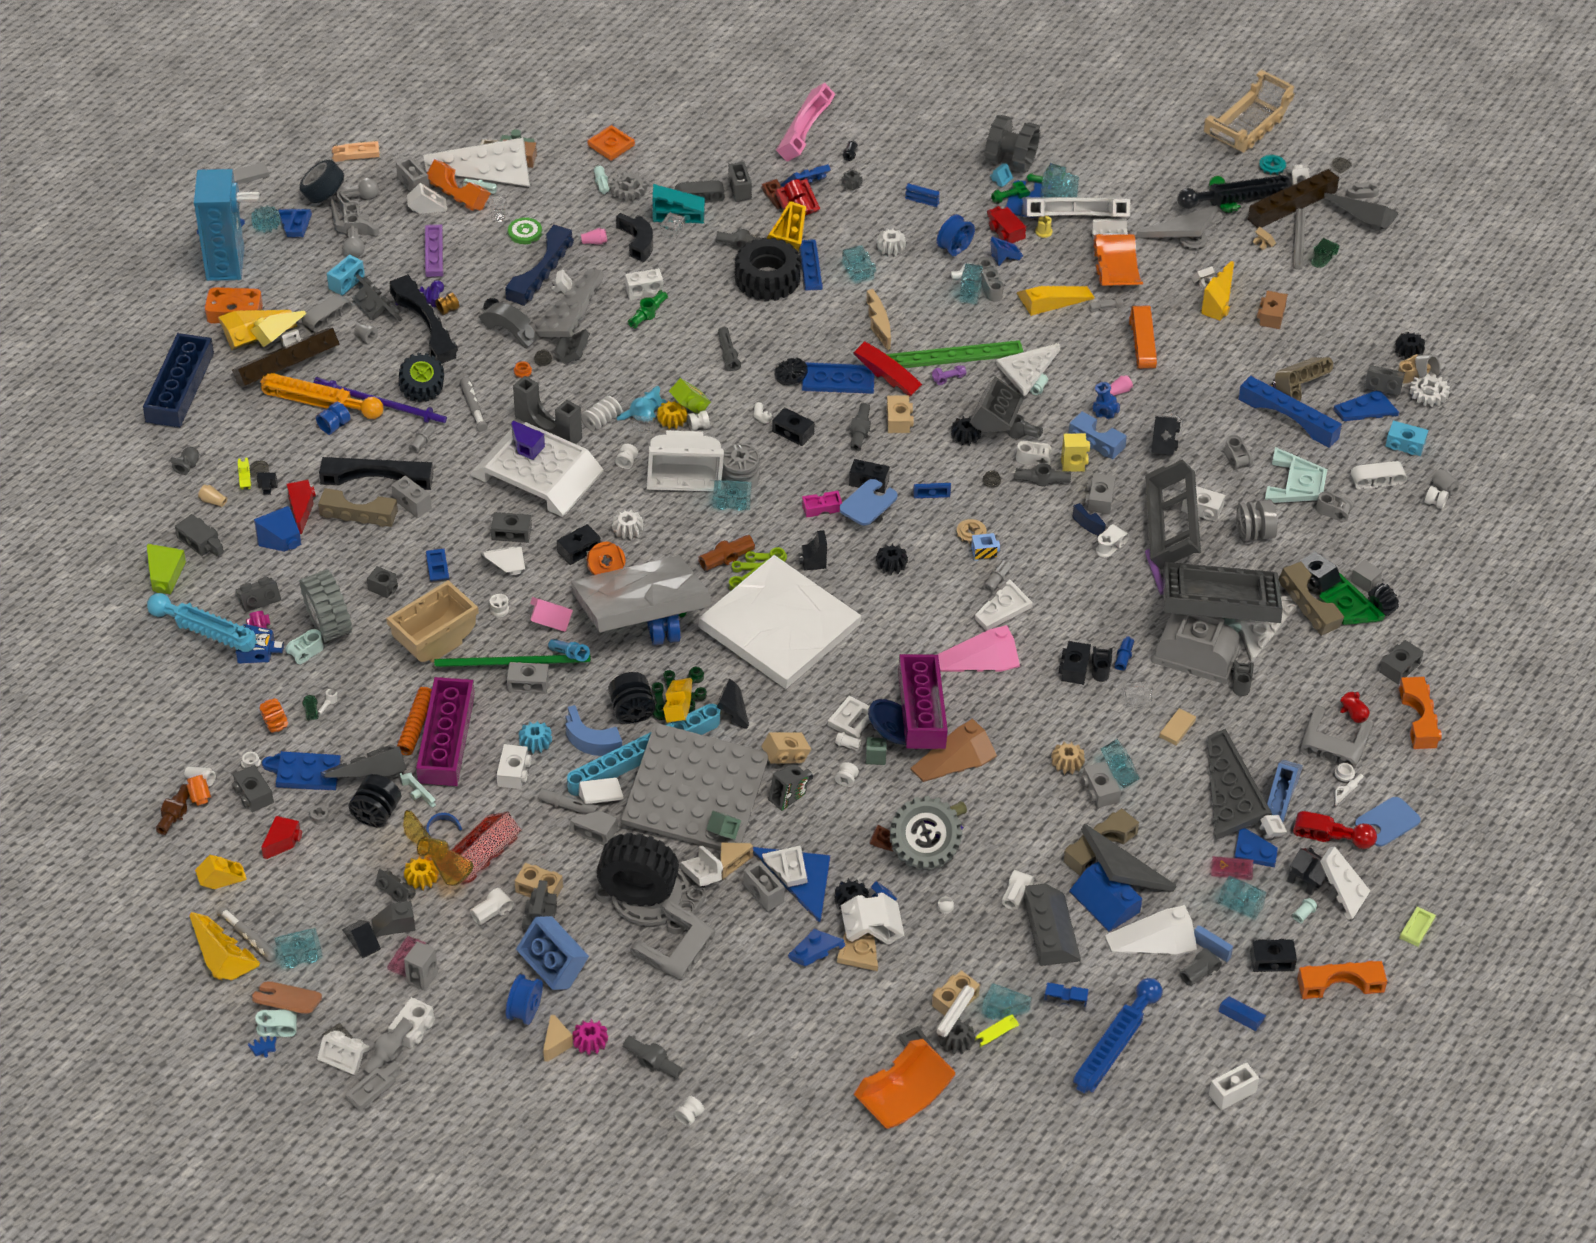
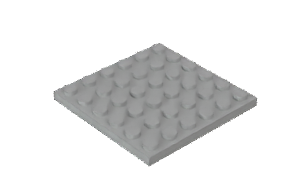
M654 723L621 819V824L720 851L721 843H742L768 763V755L766 752ZM712 810L742 820L736 839L720 836L707 830Z

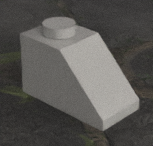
M596 811L571 818L570 829L571 833L605 845L618 830L617 817H614L612 814Z

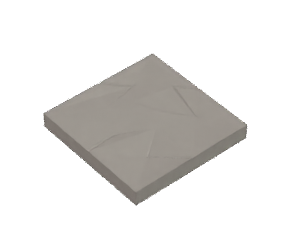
M680 555L571 580L573 595L600 633L712 606L710 592Z

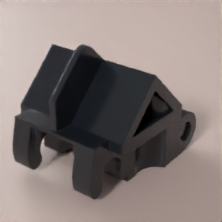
M1311 847L1309 849L1300 848L1290 865L1292 870L1289 873L1288 881L1294 883L1296 877L1301 878L1307 882L1306 893L1312 896L1315 888H1319L1325 882H1329L1320 863L1322 857L1316 854Z

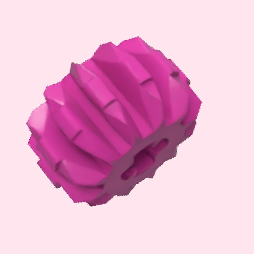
M592 1018L588 1023L582 1020L581 1025H576L575 1031L572 1033L574 1047L579 1048L580 1054L586 1050L588 1056L591 1054V1051L598 1055L599 1049L604 1050L608 1041L606 1027L602 1026L600 1021L594 1023Z

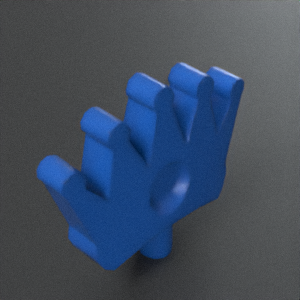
M261 1036L260 1043L254 1039V1046L249 1043L248 1047L256 1057L264 1054V1057L267 1058V1052L276 1051L277 1039L275 1036L272 1041L267 1036L266 1042Z

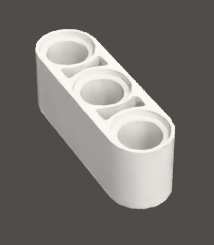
M1399 461L1359 465L1351 470V476L1357 489L1376 488L1381 485L1382 487L1393 486L1398 483L1402 485L1407 480L1404 468Z

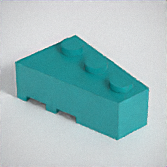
M653 184V222L704 224L705 198Z

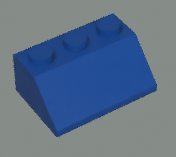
M1099 861L1088 867L1069 890L1108 932L1141 912L1142 898L1128 884L1110 881Z

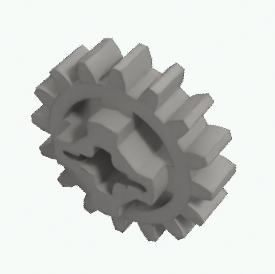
M632 171L629 173L623 172V175L618 173L617 177H613V181H610L611 193H613L614 197L618 196L619 200L624 198L626 202L628 199L634 201V198L640 199V195L645 196V192H647V180H644V176H639V173L633 174Z

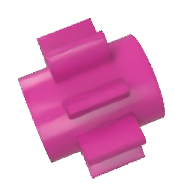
M263 611L252 612L249 614L250 618L246 619L248 625L266 629L267 625H270L269 614L264 615Z

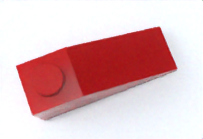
M309 480L287 483L290 505L300 534L303 533L314 505L313 497H316L314 486L310 487Z

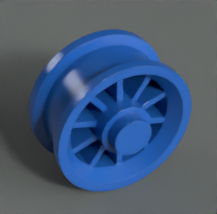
M958 214L951 216L944 222L938 232V247L947 249L948 253L952 256H957L970 245L975 234L974 224L969 221L965 222L964 218Z
M519 974L516 977L507 1000V1019L513 1020L517 1018L523 1020V1023L526 1025L532 1022L542 997V980L536 979L532 981L526 979L523 974Z

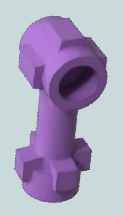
M964 365L954 366L953 370L945 372L941 368H935L932 371V379L938 385L945 384L947 378L957 376L962 378L966 376Z

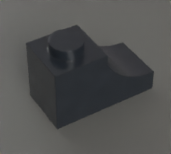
M825 530L817 531L815 538L810 543L802 545V553H798L799 564H803L804 571L826 569L827 540Z

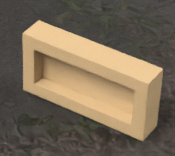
M1179 708L1160 732L1159 737L1177 746L1196 721V716Z

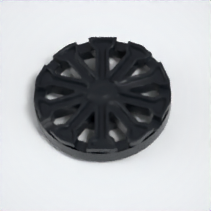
M789 358L787 361L779 363V366L775 368L776 380L782 385L796 384L802 381L808 373L805 361L800 358Z

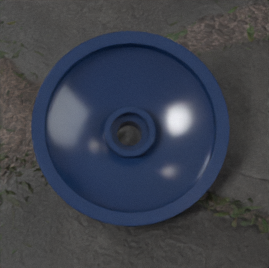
M887 699L873 701L868 708V717L873 728L886 740L898 745H906L902 706Z

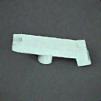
M400 773L402 786L410 785L414 789L410 793L413 800L422 797L431 807L436 806L434 797L412 776V773L403 775Z

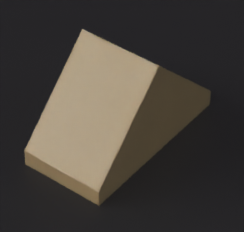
M721 843L722 879L753 857V845L751 843Z
M555 1015L550 1016L543 1049L544 1061L547 1062L573 1047L572 1034Z

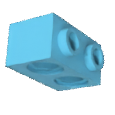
M348 255L327 272L329 289L343 296L360 282L355 277L357 274L362 278L365 276L363 261Z

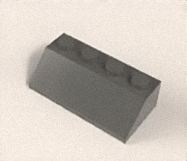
M995 376L983 391L970 423L974 428L984 433L1010 430L1025 396Z
M1046 883L1025 886L1024 903L1040 966L1080 962L1081 957L1064 893Z

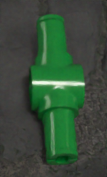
M660 290L653 298L646 297L641 299L640 308L628 320V325L636 329L642 321L655 318L660 304L668 298L667 293Z

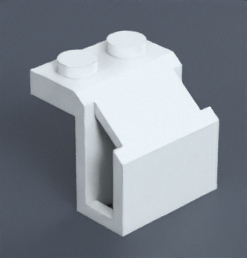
M878 893V897L865 898L862 895L856 896L841 905L846 936L851 942L866 933L872 934L886 944H891L905 936L898 902L884 893ZM889 930L894 932L895 935L890 937Z

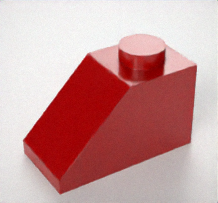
M275 816L261 846L264 859H269L294 848L296 842L301 840L302 830L298 820Z

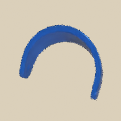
M438 813L429 819L425 832L431 844L433 841L429 833V827L432 823L438 820H448L453 822L459 831H462V827L455 816L449 813Z

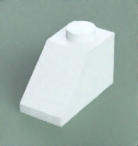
M421 183L407 195L408 207L419 214L447 211L446 199Z

